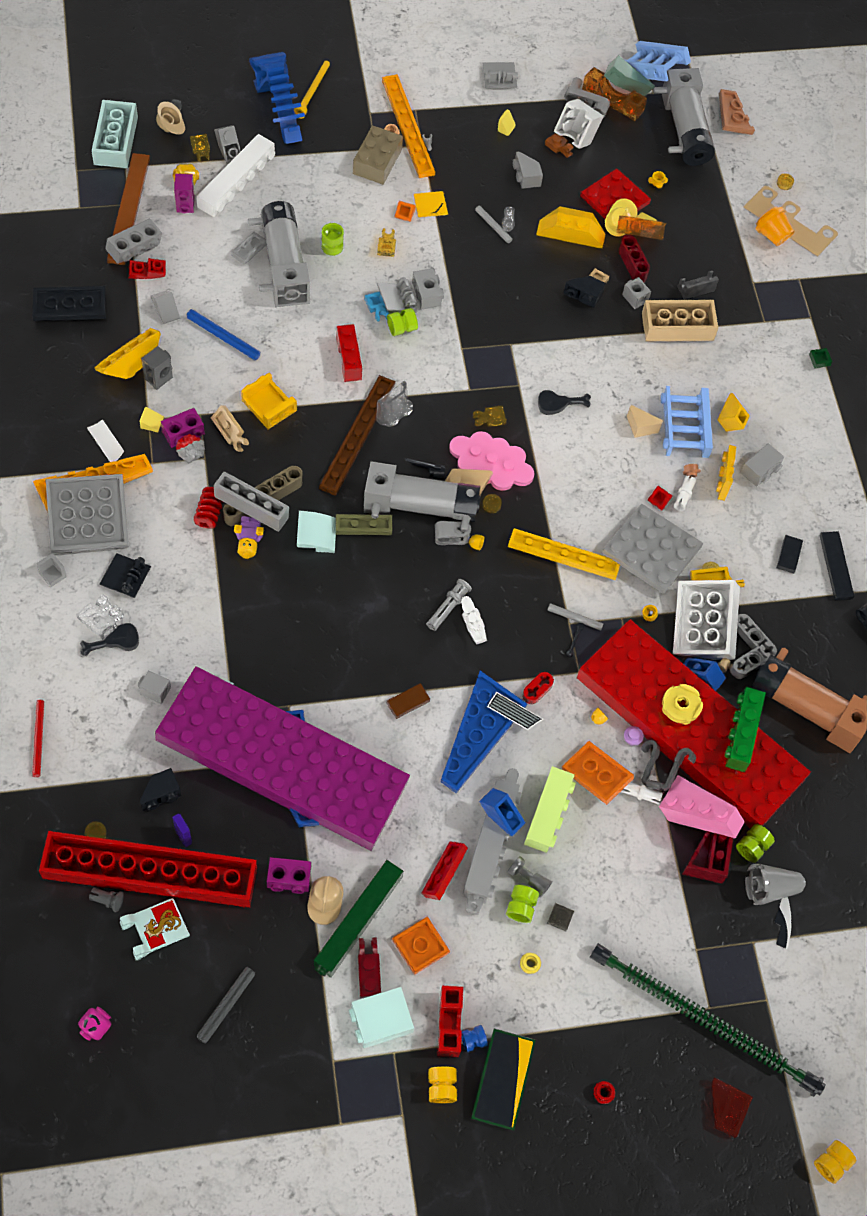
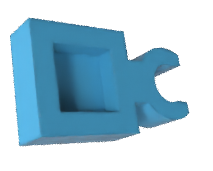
M380 291L365 295L364 300L370 313L375 312L376 321H380V315H384L387 319L389 312L385 307Z

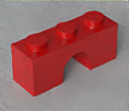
M354 324L337 326L336 340L338 351L341 353L344 382L362 380V363Z
M444 985L441 987L437 1056L456 1058L460 1056L463 987Z

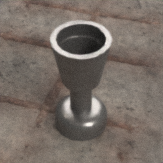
M519 856L509 868L508 873L513 876L518 873L529 881L528 885L539 892V897L541 898L553 881L538 873H531L524 867L525 860Z

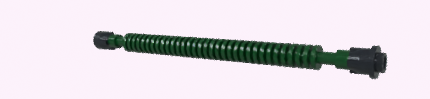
M597 943L590 955L591 959L603 966L607 965L612 969L614 967L624 973L622 978L625 979L629 976L627 980L629 982L631 979H634L632 982L634 985L636 982H639L637 987L640 988L642 984V990H645L646 987L648 988L647 993H650L652 990L651 995L653 997L656 993L657 999L662 996L661 1001L664 1002L666 999V1005H669L671 1002V1008L676 1005V1011L681 1008V1014L686 1011V1017L691 1014L689 1019L693 1020L696 1017L694 1020L696 1023L701 1020L699 1025L702 1026L705 1023L704 1028L707 1029L710 1026L709 1031L711 1032L715 1029V1035L720 1032V1038L725 1035L723 1038L725 1041L730 1038L728 1041L730 1044L734 1041L733 1046L736 1047L739 1044L738 1049L741 1050L744 1047L743 1052L746 1053L749 1050L748 1055L751 1056L754 1053L753 1058L756 1059L759 1056L757 1060L760 1062L764 1059L762 1062L764 1065L769 1062L767 1066L771 1068L773 1065L772 1069L774 1071L778 1068L777 1072L779 1074L784 1071L791 1075L793 1080L800 1083V1087L811 1093V1096L821 1095L826 1086L823 1083V1077H817L809 1071L805 1072L800 1068H794L787 1063L788 1058L785 1057L783 1059L781 1054L777 1057L778 1052L775 1051L772 1054L774 1050L770 1048L767 1051L769 1047L766 1045L762 1048L764 1044L760 1043L758 1045V1040L753 1042L754 1038L752 1036L748 1040L749 1035L747 1033L743 1037L744 1032L742 1030L738 1034L739 1029L736 1027L733 1030L734 1025L731 1024L728 1027L729 1022L723 1024L724 1019H721L719 1022V1016H716L714 1019V1013H711L709 1016V1010L704 1013V1007L699 1010V1004L694 1007L696 1002L692 1001L689 1004L691 999L687 998L684 1001L686 996L683 995L679 998L681 993L678 992L675 995L676 990L674 989L670 992V986L666 990L665 987L667 985L665 983L661 987L662 982L660 980L658 983H655L657 981L655 977L652 981V975H649L647 978V972H644L642 975V969L637 972V966L632 969V963L629 966L618 960V957L611 954L612 951Z

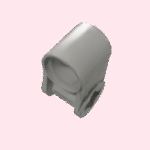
M439 521L435 523V542L438 545H465L470 539L471 526L469 525L467 532H462L460 530L462 521Z

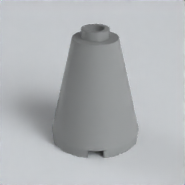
M751 864L747 870L750 871L749 877L745 878L747 896L749 900H754V905H763L801 893L806 885L805 878L799 872L763 864Z

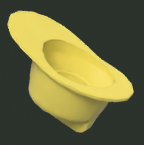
M617 200L607 214L605 227L611 235L616 237L623 236L632 227L637 217V208L631 200Z

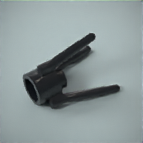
M409 458L405 459L406 462H410L412 465L429 468V477H432L433 480H444L445 465H435Z

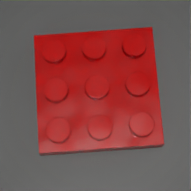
M617 168L583 190L580 194V197L604 219H606L607 214L617 200H631L635 204L637 212L650 204L651 198Z

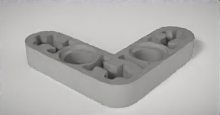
M746 614L738 615L737 633L752 650L738 658L730 668L731 674L738 679H742L759 669L771 654L775 656L777 653L775 645ZM755 634L758 636L759 641H754L750 635ZM749 657H755L758 663H752ZM744 664H745V666H746L743 670H742V669H741V670H738V669H737V668H741Z

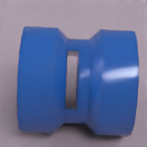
M482 1025L475 1026L471 1031L467 1029L462 1030L461 1039L466 1052L473 1051L474 1047L479 1046L483 1048L488 1046Z

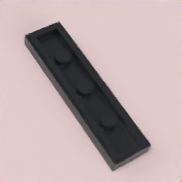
M839 531L821 532L819 536L834 600H851L855 596Z

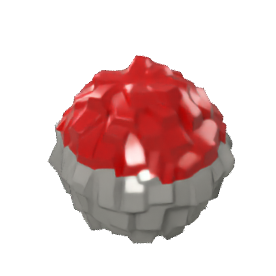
M188 434L178 440L176 452L188 464L204 456V441L200 437Z

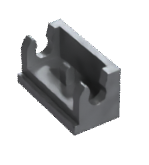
M709 271L707 276L687 282H685V278L680 279L677 287L683 299H688L714 292L719 280L718 277L712 278L713 271Z

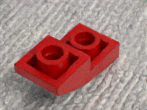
M148 258L147 262L129 261V278L155 279L165 277L166 260Z

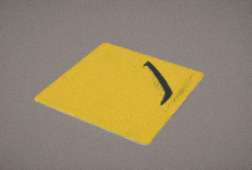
M443 191L414 194L418 217L448 215Z

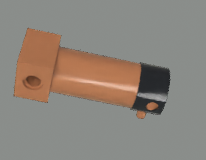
M781 648L777 657L771 654L767 661L763 662L754 677L755 681L751 687L755 690L766 692L765 696L776 700L830 732L826 740L851 753L867 730V696L860 698L854 694L849 701L785 663L783 660L788 654L786 648Z

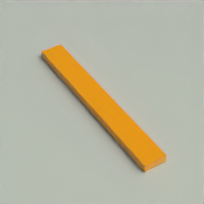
M398 74L382 77V83L418 177L435 176L434 167Z

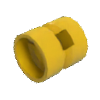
M454 1067L429 1068L428 1079L429 1083L432 1084L429 1087V1102H456L457 1089L453 1084L457 1082V1069Z
M834 1140L826 1149L827 1153L821 1154L814 1161L818 1172L833 1184H836L842 1178L843 1170L848 1171L857 1161L852 1151L838 1140Z

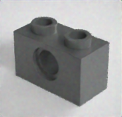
M157 346L141 358L144 379L156 390L173 378L171 356L166 350L163 351Z

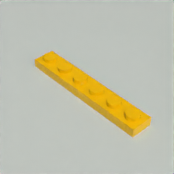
M515 528L508 544L510 548L612 580H616L620 564L608 557Z

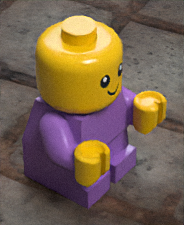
M242 516L241 525L234 526V532L239 539L237 552L243 558L249 559L256 555L257 542L263 537L264 527H261L260 521Z

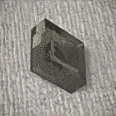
M555 903L547 924L566 932L574 910Z

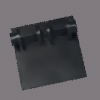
M116 553L100 585L135 598L151 566L145 564V559L142 557L134 560Z

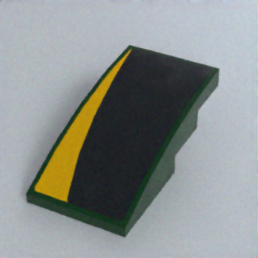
M496 1028L493 1029L471 1119L510 1130L515 1129L535 1046V1039Z

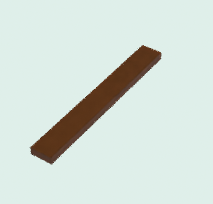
M381 375L378 376L319 485L320 490L335 496L337 495L388 400L396 381Z

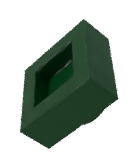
M827 348L810 351L809 356L814 369L831 366L832 359Z

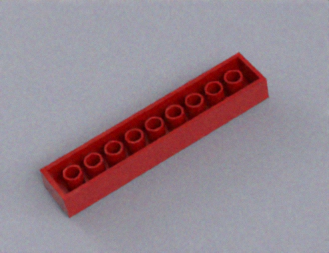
M48 831L39 873L42 879L250 908L257 872V860Z

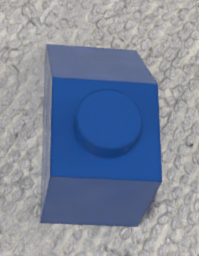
M688 657L683 663L715 691L726 679L715 661Z
M492 788L479 801L487 815L511 837L526 823L508 793Z

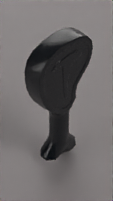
M544 390L539 394L538 406L540 412L545 415L560 413L568 405L583 404L589 408L591 405L589 401L591 395L586 393L582 397L569 398L567 396H560L550 390Z
M124 623L113 628L104 640L92 643L82 640L80 643L82 646L81 655L87 656L91 651L104 647H118L125 651H132L139 645L137 629L131 623Z

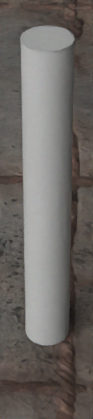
M481 206L475 209L507 243L512 241L511 236Z
M551 603L548 607L550 612L600 631L604 625L601 622Z

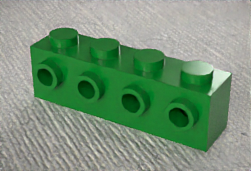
M746 687L743 694L739 693L736 703L739 705L738 711L736 710L733 716L735 725L734 728H731L729 734L731 743L730 746H727L725 757L727 758L725 767L745 772L750 765L766 692Z

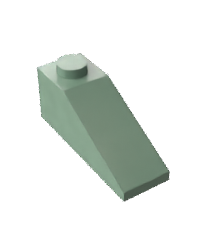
M619 55L608 65L604 77L615 86L643 97L655 87L654 84Z

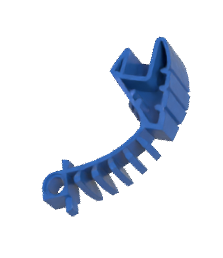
M277 52L249 58L250 65L256 76L253 82L257 93L266 91L273 93L274 97L271 98V102L276 104V108H272V111L277 112L279 117L273 119V123L280 122L284 143L289 144L302 141L300 126L297 125L296 118L305 117V113L295 114L294 112L295 108L302 106L301 103H292V100L297 98L298 95L297 93L290 94V90L294 86L293 83L289 84L288 68L285 63L286 54L284 52Z

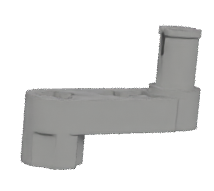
M578 77L573 78L571 86L568 87L564 95L565 100L569 102L579 99L604 115V118L610 106V101L603 96L581 90L580 87L583 81Z

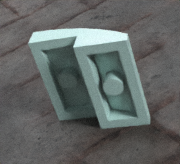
M299 511L297 547L316 548V552L335 553L336 518L321 513Z

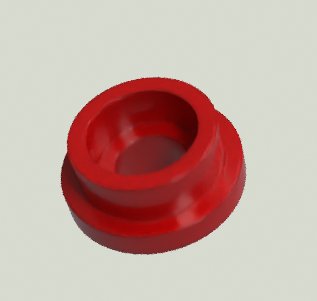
M606 1081L597 1083L593 1090L594 1098L601 1104L610 1103L615 1097L613 1085ZM600 1090H606L608 1095L603 1097L600 1094Z

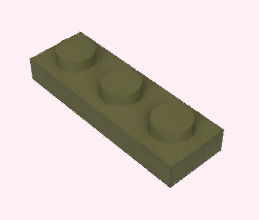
M336 514V534L392 535V515H379L378 518L374 519L371 515Z

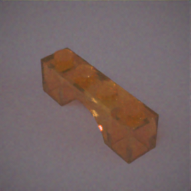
M593 67L584 77L582 90L607 98L610 101V107L636 121L644 112L647 98L634 90L629 94L618 92L611 86L609 80L604 77L605 73Z

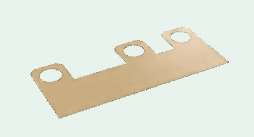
M763 186L745 204L744 208L761 218L766 212L776 207L771 202L777 197L778 193L769 186ZM770 190L773 192V196L767 198L763 196V191ZM786 201L782 205L786 211L785 215L795 231L790 239L817 257L838 236V232L828 225L823 226L817 233L813 232L794 219L801 211L798 205L792 201ZM793 205L796 211L789 213L786 211V206ZM829 229L833 232V236L830 238L825 237L823 231Z

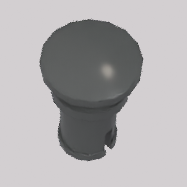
M95 887L92 888L91 892L98 896L90 894V901L105 904L107 908L112 907L113 912L119 911L123 903V892L119 891L116 895L114 891L107 892Z

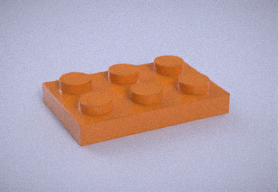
M590 741L562 766V770L575 774L573 779L606 805L634 779V774Z

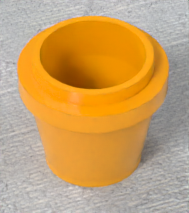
M777 206L766 212L757 221L755 229L776 246H779L788 240L795 231L785 215L786 211L784 208H778Z

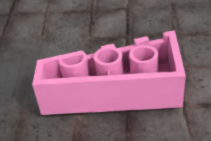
M677 775L659 806L666 819L670 822L736 838L745 822L735 806Z

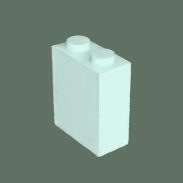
M401 987L353 1001L351 1004L352 1009L349 1010L351 1021L356 1022L358 1030H355V1035L358 1043L362 1042L363 1048L399 1038L414 1031Z

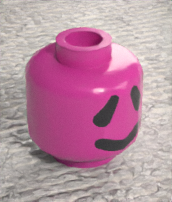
M100 1007L88 1009L78 1022L79 1027L82 1029L80 1034L88 1041L92 1038L100 1040L111 1027V1021L109 1020L111 1016Z

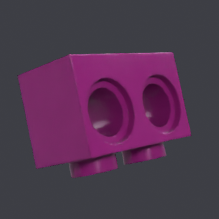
M175 174L176 212L194 213L193 174Z
M195 408L161 421L162 432L171 448L175 447L178 440L185 435L191 434L201 437L205 434L204 424Z
M270 857L267 888H271L272 891L281 892L283 889L292 890L293 893L302 894L304 891L309 892L312 862ZM277 872H281L284 874V877L281 879H276L273 877V875ZM298 874H301L305 877V879L302 881H296L294 877Z

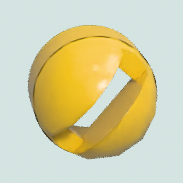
M475 534L469 539V545L480 551L484 543V536Z
M647 605L643 608L642 614L644 619L650 622L656 620L658 610L654 605Z
M599 708L595 709L591 715L592 721L597 725H601L608 720V717Z

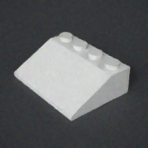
M735 580L678 581L674 655L722 660L723 658L735 660L740 586Z

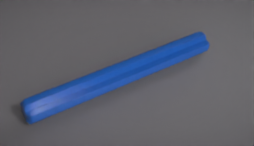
M193 309L187 312L186 315L189 320L253 360H257L260 357L261 352L200 313Z

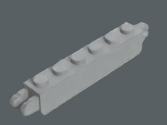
M512 768L508 770L505 780L500 779L495 782L494 788L508 793L513 803L519 805L522 795L521 792H518L520 785L516 784L519 773L517 769ZM487 813L463 890L465 897L468 898L466 911L477 915L483 903H486L487 897L492 898L495 888L494 885H491L493 878H498L500 867L497 866L499 859L503 860L506 848L502 847L504 840H509V835Z

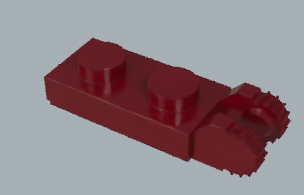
M373 937L371 940L372 954H364L365 941L364 938H359L358 970L360 999L381 993L377 937Z

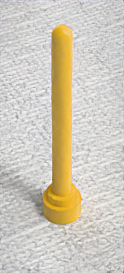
M324 61L301 102L302 107L294 109L295 114L305 113L306 115L307 105L330 66L329 61Z

